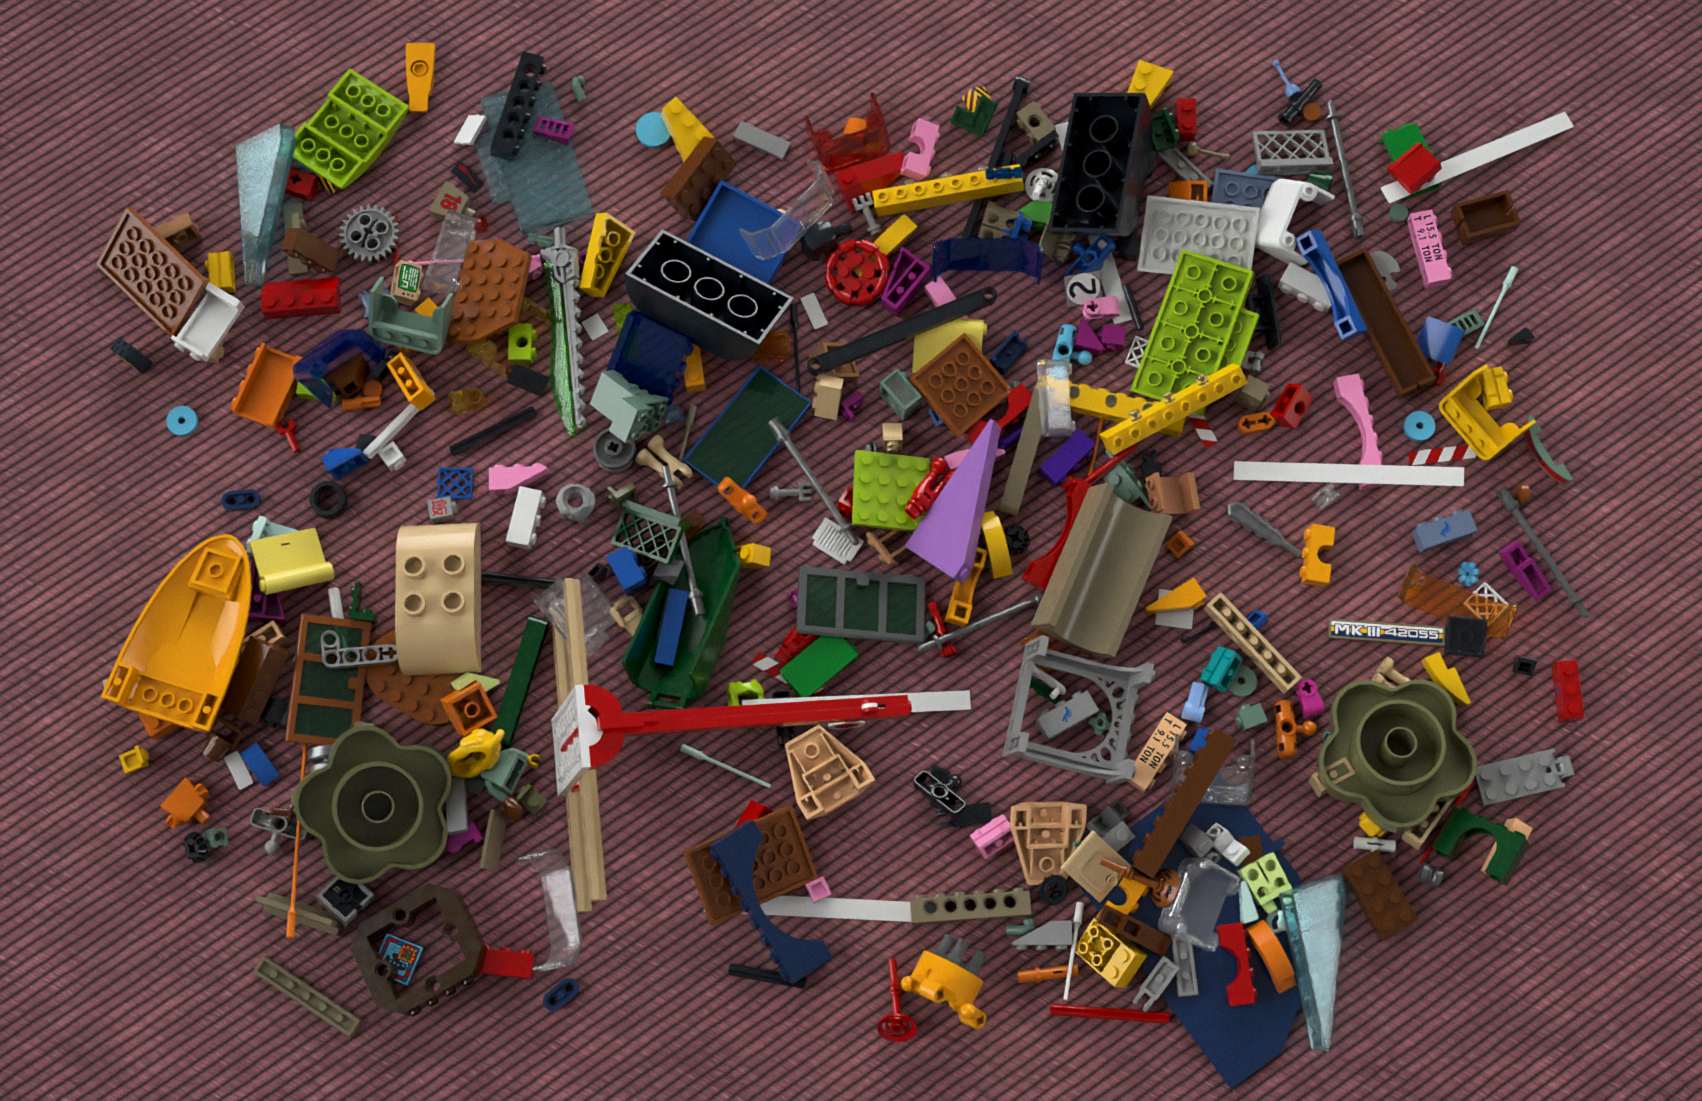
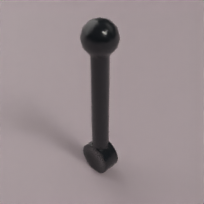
M1212 621L1209 626L1188 636H1182L1181 642L1187 643L1189 639L1209 629H1215L1217 623Z

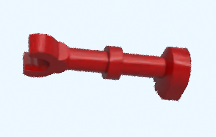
M937 602L928 603L937 627L936 633L941 637L947 634L948 629L943 624ZM950 641L944 643V649L940 651L942 658H948L958 653L956 647L951 646Z

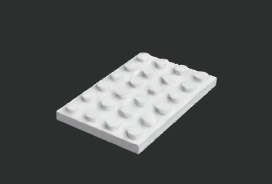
M1147 195L1137 271L1173 275L1182 249L1251 270L1260 208Z

